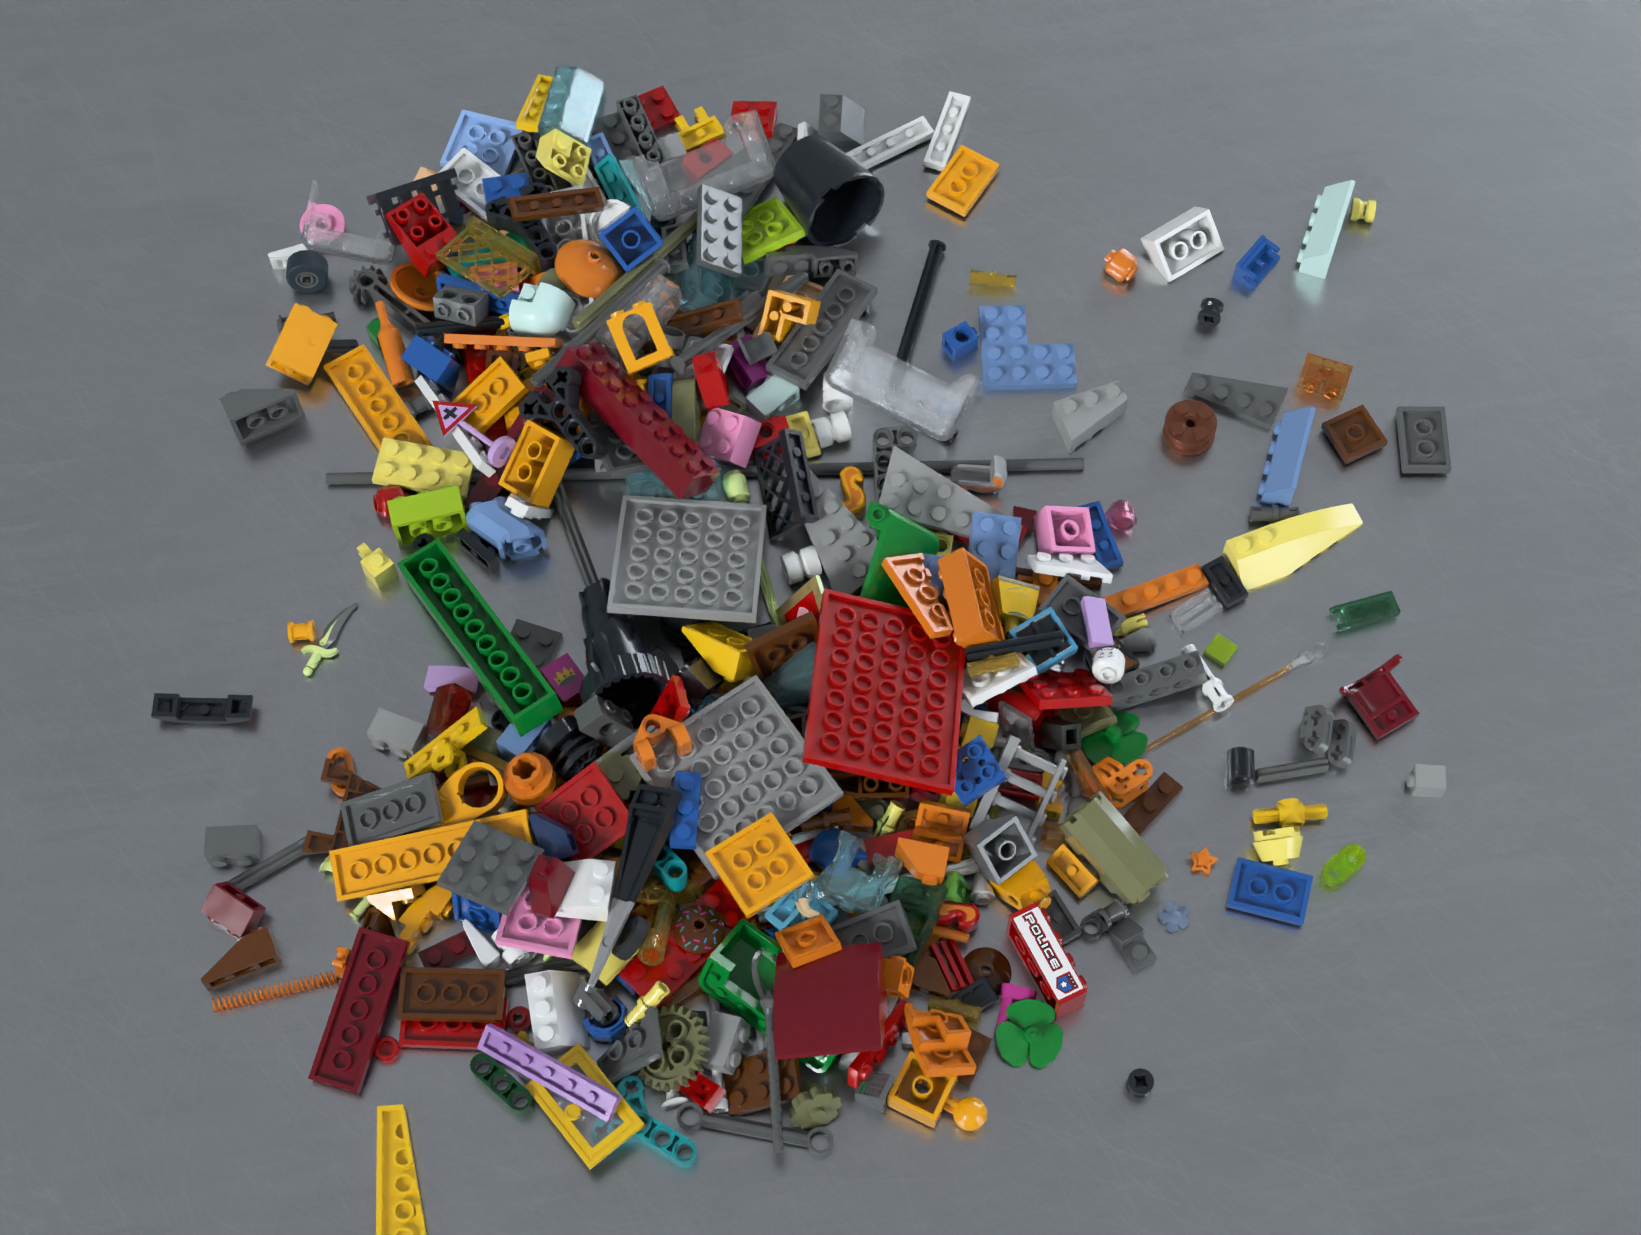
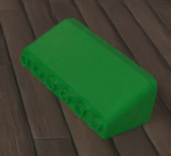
M742 918L709 956L698 978V982L707 994L766 1036V1016L759 1003L760 996L753 981L752 959L757 951L762 952L758 960L759 978L764 991H774L776 964L770 955L776 954L777 956L778 952H783L775 939L770 938L754 924ZM838 1054L798 1058V1060L817 1073H825Z

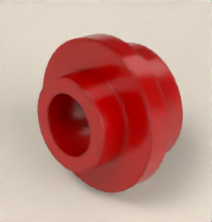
M523 1006L512 1008L507 1014V1026L517 1033L526 1031L531 1026L530 1011ZM517 1015H523L522 1021L516 1023L515 1017Z

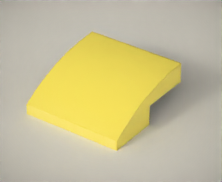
M598 921L575 946L572 960L587 969L590 974L604 933L605 921ZM640 946L636 953L626 961L617 958L611 951L598 980L607 986L642 947Z

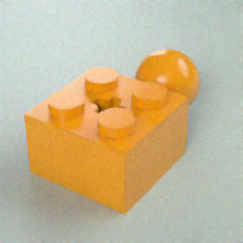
M909 1052L887 1097V1106L932 1128H935L943 1110L953 1114L956 1124L966 1131L978 1130L987 1119L986 1106L980 1099L969 1096L959 1100L951 1096L958 1076L925 1078L915 1053ZM922 1086L927 1088L926 1093L923 1094L919 1093L918 1089H921Z

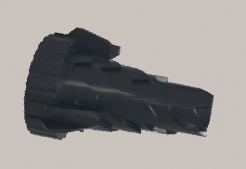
M600 578L598 582L587 586L578 595L582 607V623L586 638L583 641L586 648L585 662L588 669L585 679L581 682L580 697L582 704L595 695L605 700H610L616 706L630 712L633 728L638 729L643 719L647 715H651V711L672 675L677 676L679 668L675 661L661 647L654 646L650 651V647L648 645L645 646L639 629L636 630L632 617H628L627 614L607 613L611 582L607 578Z

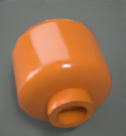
M1120 248L1116 252L1112 249L1104 259L1107 262L1105 271L1118 282L1124 280L1128 282L1139 268L1137 266L1138 259L1125 248Z

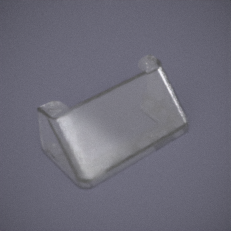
M756 110L740 112L728 117L723 124L726 138L661 164L658 161H647L644 154L628 156L619 160L624 174L655 219L665 221L697 209L698 188L701 184L734 194L773 177L776 163Z
M852 318L826 371L825 379L827 384L939 441L951 439L985 380L972 374H966L958 382L953 381L952 384H949L874 347L873 344L877 336L874 326L861 319Z

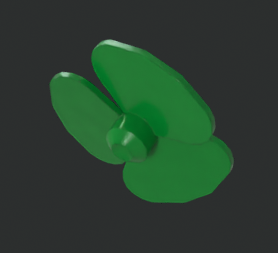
M1113 711L1117 717V724L1081 739V746L1086 757L1094 764H1097L1107 756L1120 762L1122 765L1137 760L1145 752L1148 744V737L1144 733L1134 732L1127 734L1138 728L1140 720L1137 715L1126 711Z
M1022 999L1011 1003L1006 1009L1007 1018L1011 1022L1003 1021L996 1028V1045L1001 1056L1012 1066L1019 1067L1026 1062L1029 1047L1031 1064L1036 1068H1044L1056 1058L1062 1047L1063 1030L1058 1024L1051 1023L1055 1018L1054 1009L1052 1006L1035 999Z

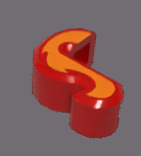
M937 883L935 886L926 885L922 906L923 915L929 923L943 927L958 923L957 930L968 933L977 928L980 911L975 904L940 900L942 884Z

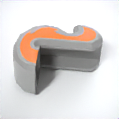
M993 455L990 466L955 465L951 468V481L966 491L974 490L979 493L997 492L1007 484L1006 460L1001 456Z

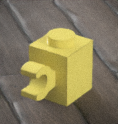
M363 542L356 548L359 551V556L363 559L360 563L365 575L379 590L398 577L394 563L380 547L372 552Z

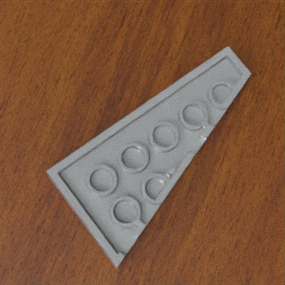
M896 446L893 447L879 500L880 504L923 527L969 539L972 512L1005 515Z
M810 470L819 520L813 524L805 523L804 525L816 549L831 588L834 591L856 595L863 588L878 540Z

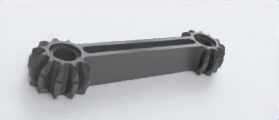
M362 265L361 271L354 270V276L349 277V290L356 301L361 300L364 305L368 301H373L374 303L384 301L387 313L413 335H416L415 324L430 322L413 307L401 301L387 287V277L383 275V271L380 268L375 270V267L371 265L369 269H366ZM444 335L427 336L438 343L435 347L438 350L442 351L443 348L446 350L453 349L449 351L455 355L453 360L464 366L461 348H452V343H444Z

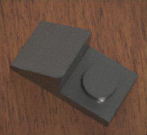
M1128 917L1107 930L1134 973L1157 960L1156 955L1143 937L1145 930Z

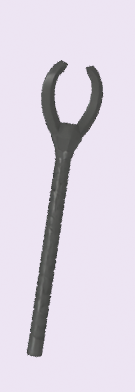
M757 951L752 959L751 968L753 981L760 996L759 1003L766 1016L773 1153L784 1152V1144L782 1138L779 1064L775 1057L774 991H764L758 973V960L762 952ZM776 954L770 955L776 964Z

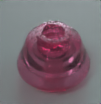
M1127 500L1113 502L1105 513L1109 526L1117 530H1128L1137 523L1134 506Z

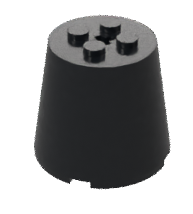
M811 135L794 142L783 152L774 168L773 178L777 188L797 221L804 228L807 238L815 246L839 248L859 237L857 233L866 225L869 227L872 225L882 208L885 193L884 187L878 178L822 136Z

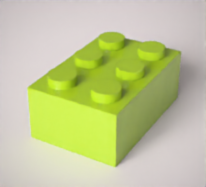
M448 485L434 491H421L416 495L399 496L387 501L392 528L399 548L413 545L414 539L424 533L431 534L435 539L456 535L462 527L470 532L458 485Z

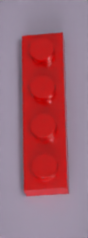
M902 999L886 1019L882 1050L860 1052L848 1067L847 1085L857 1089L863 1081H867L874 1066L883 1061L890 1046L893 1047L897 1043L899 1034L903 1029H908L904 1007L905 1003L910 1002Z

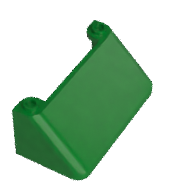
M870 501L866 512V519L869 528L874 529L877 533L878 542L860 597L906 608V601L881 564L887 557L918 553L937 555L939 549L938 537L932 531L885 505Z

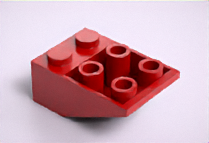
M423 192L386 213V217L408 257L425 278L461 257L465 242Z

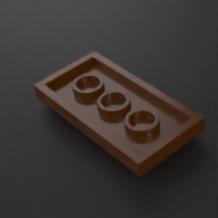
M401 967L397 1019L398 1021L503 1023L506 969Z

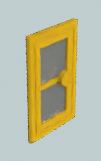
M580 1043L576 1044L558 1059L561 1063L622 1096ZM534 1080L525 1085L526 1089L590 1170L645 1126L623 1097L620 1099L613 1119L606 1122Z

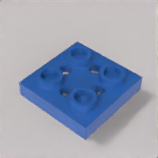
M980 735L959 748L957 753L954 791L961 803L966 807L1008 779Z

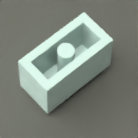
M772 374L765 379L761 386L753 388L747 394L746 405H748V411L759 421L767 420L771 416H779L800 399V388Z

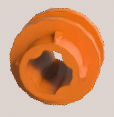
M521 752L520 755L514 757L507 764L503 772V783L511 799L516 804L529 808L536 806L556 791L557 777L549 760L543 755L535 752Z

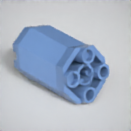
M500 496L482 503L474 502L468 506L469 511L465 513L469 531L474 532L478 537L498 549L501 559H506V555L510 556L512 561H521L539 555L541 547H543V550L548 548L544 530L526 518H520L510 513L511 508L505 505L506 497Z

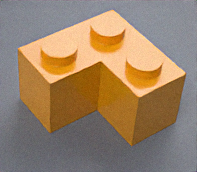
M768 290L758 336L769 332L773 340L784 341L792 331L794 322L805 325L816 324L821 301L782 290Z

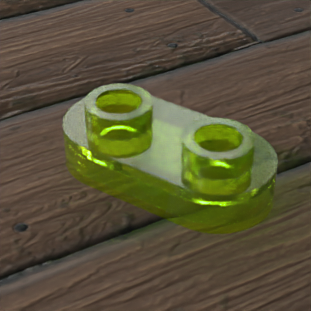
M1348 844L1324 864L1321 870L1322 880L1332 887L1341 886L1362 868L1366 861L1365 850L1357 844ZM1348 856H1353L1356 862H1350ZM1330 872L1337 873L1338 877H1331Z

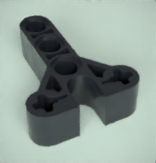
M535 182L519 189L520 196L548 193L547 186L541 182ZM505 195L490 201L486 205L487 223L492 230H504L521 236L542 271L546 272L549 269L555 268V258L558 249L541 222L542 219L513 222Z
M557 367L545 378L555 393L554 400L551 402L544 392L533 390L520 403L519 413L521 417L527 420L539 422L546 419L554 421L580 456L587 459L600 460L607 454V444L580 410L579 386L582 383V374L575 368ZM566 407L567 413L565 417H563L562 412L563 409ZM580 425L581 431L579 435H577L576 430L577 427ZM594 443L595 449L594 452L591 453L590 447Z

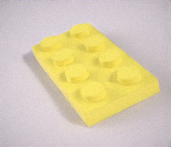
M383 437L372 482L373 484L384 486L399 485L402 489L417 492L434 491L444 486L458 485L462 500H466L475 466L467 454L462 451Z

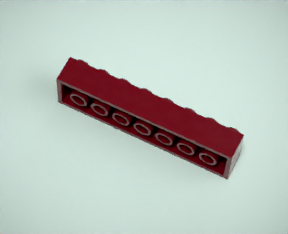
M596 342L568 347L554 369L559 366H566L578 369L581 372L582 383L579 386V395L679 500L706 493L721 471L715 466V462L699 449L698 444L686 436L683 429L675 424L668 417L667 412L660 408L652 400V397L637 385L636 380L621 368L619 362L610 357L602 345Z

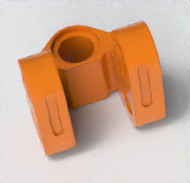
M656 714L647 715L643 719L633 742V747L645 773L657 768L656 757L651 746L666 740L667 736H670L680 757L692 752L691 739L682 722L680 723ZM651 725L660 727L656 733L648 732L647 728Z
M1107 756L1086 771L1095 793L1101 791L1119 812L1137 801L1146 792L1153 767L1145 759H1137L1124 767L1120 762ZM1137 767L1140 770L1145 768V775L1136 773ZM1112 797L1121 799V803L1111 801Z

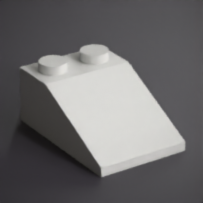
M584 859L563 862L575 874L555 916L607 922L617 880L616 861Z

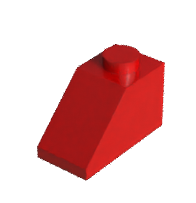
M715 350L692 357L696 380L706 410L728 405L729 399L723 368Z

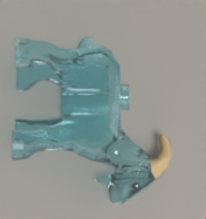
M842 830L838 835L839 847L832 863L821 872L815 881L809 880L793 890L797 909L802 916L807 918L819 916L820 912L813 910L809 903L827 896L839 902V907L849 913L854 911L866 913L886 905L889 901L884 895L885 890L896 879L905 863L893 856L886 858L875 853L873 856L875 869L873 874L868 876L866 873L851 867L860 844L855 842L857 837Z

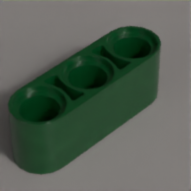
M480 1053L472 1058L470 1069L475 1079L516 1116L526 1117L534 1110V1100L530 1092L491 1056ZM483 1063L490 1065L485 1073L477 1072L479 1065ZM506 1080L509 1082L504 1090L496 1089L499 1081ZM525 1097L528 1099L524 1107L514 1106L518 1098Z

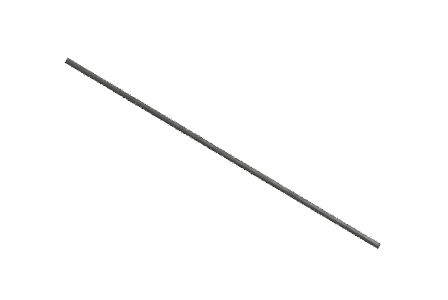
M1084 458L1005 459L1007 471L1084 470ZM991 460L920 461L937 473L951 472V468L958 464L991 465ZM873 462L808 463L809 469L815 475H838L847 466L859 468L862 474H874ZM889 462L878 463L882 468H888ZM747 464L746 468L737 465H715L721 471L718 477H723L726 472L731 470H740L745 476H758L756 464ZM773 464L772 469L776 471L778 464ZM785 467L782 476L786 475ZM566 468L561 480L611 478L607 472L596 473L595 468ZM474 470L471 482H478L483 473L480 470ZM647 470L612 479H638L658 477L651 470ZM374 472L326 473V484H373L372 476Z

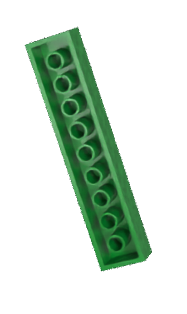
M438 538L397 563L405 581L520 737L563 711L554 690Z

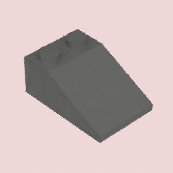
M240 389L219 398L239 443L305 416L295 389Z

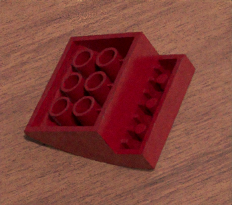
M881 942L841 946L842 950L794 969L784 952H778L774 978L773 1005L776 1060L882 1050L888 997L883 979L885 958Z

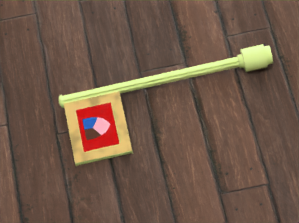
M740 470L726 472L723 475L724 480L722 484L728 502L747 504L751 494L745 475ZM762 555L760 584L772 623H776V626L779 627L812 611L817 624H819L822 593L824 591L820 576L815 575L778 607Z

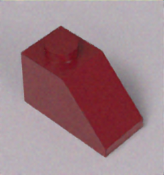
M539 854L530 872L528 881L531 910L534 915L554 919L575 874L559 858Z

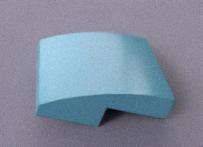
M806 883L801 888H797L777 900L764 914L765 918L780 931L811 919L802 916L795 903V900L806 898L809 900V906L813 910L820 912L819 915L823 914L829 925L839 916L838 910L818 897L817 891Z

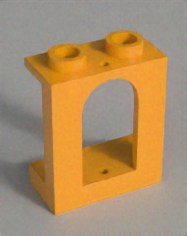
M645 300L633 304V309L624 312L622 309L610 315L611 319L606 321L626 369L631 375L675 356L653 309V303H646ZM636 314L645 320L658 350L638 360L635 359L623 330V321Z

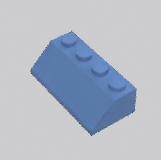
M1307 407L1284 412L1282 420L1276 421L1273 434L1277 435L1276 441H1271L1268 454H1271L1272 458L1271 461L1266 460L1263 471L1267 478L1266 481L1261 480L1258 494L1262 495L1260 504L1269 507L1271 505L1290 507L1316 408Z

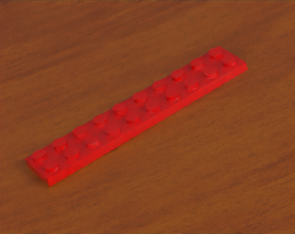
M800 825L786 834L790 836L801 832ZM815 838L794 845L808 866L812 863V860L809 858V850ZM721 878L692 904L712 907L720 914L725 928L722 941L742 918L750 923L757 916L756 913L750 918H746ZM674 922L619 973L620 977L640 996H645L657 981L663 982L669 988L670 993L656 1006L658 1010L705 966L709 956L714 951L712 950L704 954H694L685 951L674 938ZM698 922L694 925V927L697 929H701L704 927V925Z

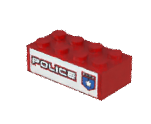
M1035 902L1009 915L1006 932L1046 1004L1054 1009L1055 1020L1083 1007L1088 985L1082 975L1078 976L1074 967L1076 965L1072 955L1069 952L1065 953L1061 946L1063 941L1059 932L1052 930L1049 924L1050 917L1044 907L1040 908L1038 903Z

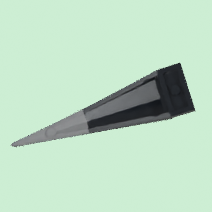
M639 784L630 803L614 894L602 940L588 981V985L592 988L595 986L675 823L673 816L683 795L678 790Z

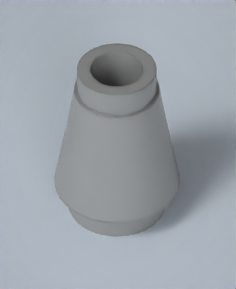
M1143 627L1119 639L1130 652L1152 650V647L1157 646L1152 627L1147 629Z

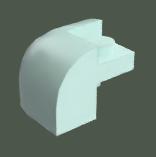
M540 282L538 286L524 283L518 300L512 299L510 304V326L518 337L549 338L560 330L564 331L575 307V302L564 291L550 284Z

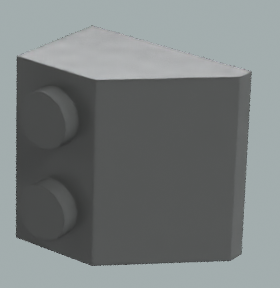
M820 94L818 135L826 138L836 147L857 148L863 145L865 109L844 95Z
M1015 814L981 822L962 837L983 877L998 886L1038 856Z

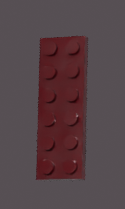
M359 927L308 1079L360 1094L410 944L409 941Z

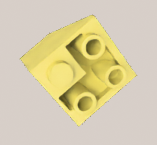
M555 128L540 137L536 158L547 170L575 186H584L592 149Z

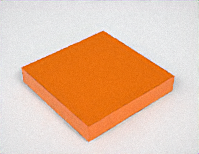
M823 914L775 932L776 939L793 969L842 950L840 941Z

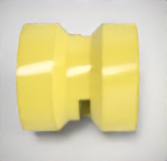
M1353 198L1349 220L1357 221L1362 219L1367 223H1373L1376 212V200H1368L1366 202L1360 198Z

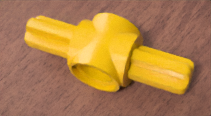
M1297 798L1283 799L1277 802L1275 808L1254 809L1252 812L1255 824L1277 823L1281 828L1297 826L1300 828L1305 823V820L1326 819L1328 817V809L1325 804L1303 805V802H1300Z

